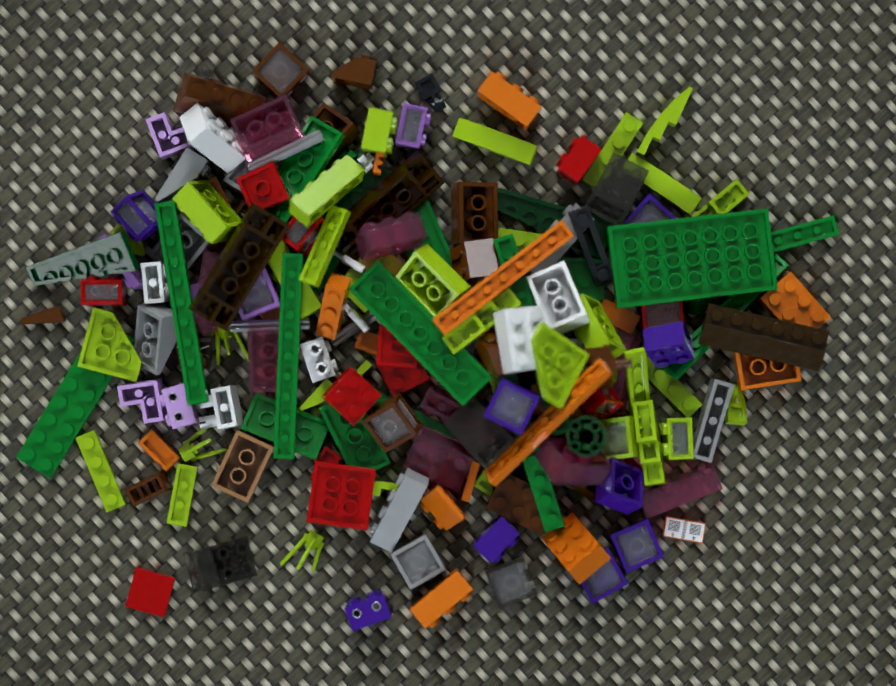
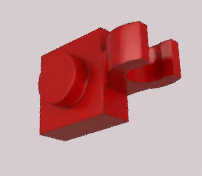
M325 446L316 461L338 464L342 457L328 446Z

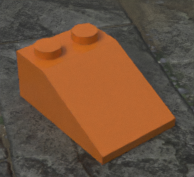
M439 483L420 499L422 501L420 506L427 514L432 513L435 517L433 522L440 530L444 528L447 531L465 518L463 511Z

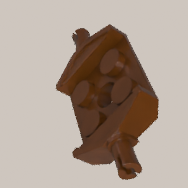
M607 344L604 347L582 349L590 354L584 366L593 365L600 358L606 363L612 373L597 389L612 387L621 368H632L631 359L617 360Z

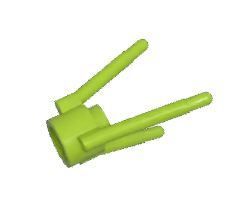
M216 326L214 330L216 336V365H220V337L224 339L227 355H230L228 338L233 336L232 333L247 361L251 363L252 360L239 333L231 332L230 328L224 331Z
M208 428L198 430L188 440L182 442L183 446L178 448L185 462L189 460L194 462L204 457L226 452L227 449L222 448L198 454L199 448L210 443L211 439L208 438L197 445L191 442Z
M312 530L308 534L305 533L302 539L280 562V565L283 566L306 541L304 545L307 546V549L296 569L300 570L312 549L316 550L311 571L315 572L321 550L325 544L322 542L324 537Z

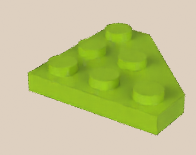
M93 307L77 367L138 382L143 362L113 312Z
M539 322L530 339L542 398L556 408L562 409L590 354L544 322Z

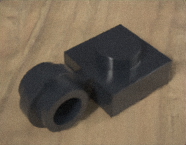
M433 73L416 81L415 86L424 102L432 98L433 101L430 104L434 112H443L446 105L441 97H436L437 94L442 92V89Z

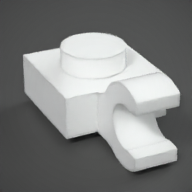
M367 153L365 156L362 155L357 161L365 169V173L373 168L375 158L370 153Z

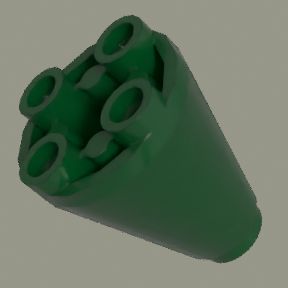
M582 416L572 420L566 435L570 451L582 457L597 455L610 440V432L607 427L596 417Z

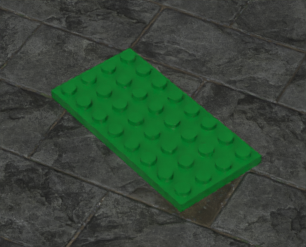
M768 208L606 227L616 309L778 290Z

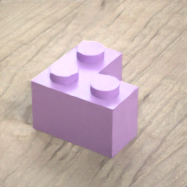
M165 112L145 119L162 160L180 154L186 148H194L188 143L183 127L173 130L168 115Z
M162 378L117 386L120 407L141 404L144 424L166 420L165 415L168 412L166 407L162 406L159 397L162 394L161 390L164 389Z

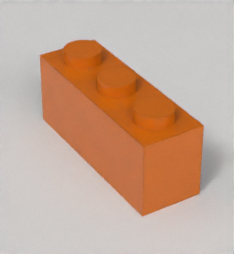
M335 273L331 274L325 286L315 335L331 340L336 339L341 329L352 278Z

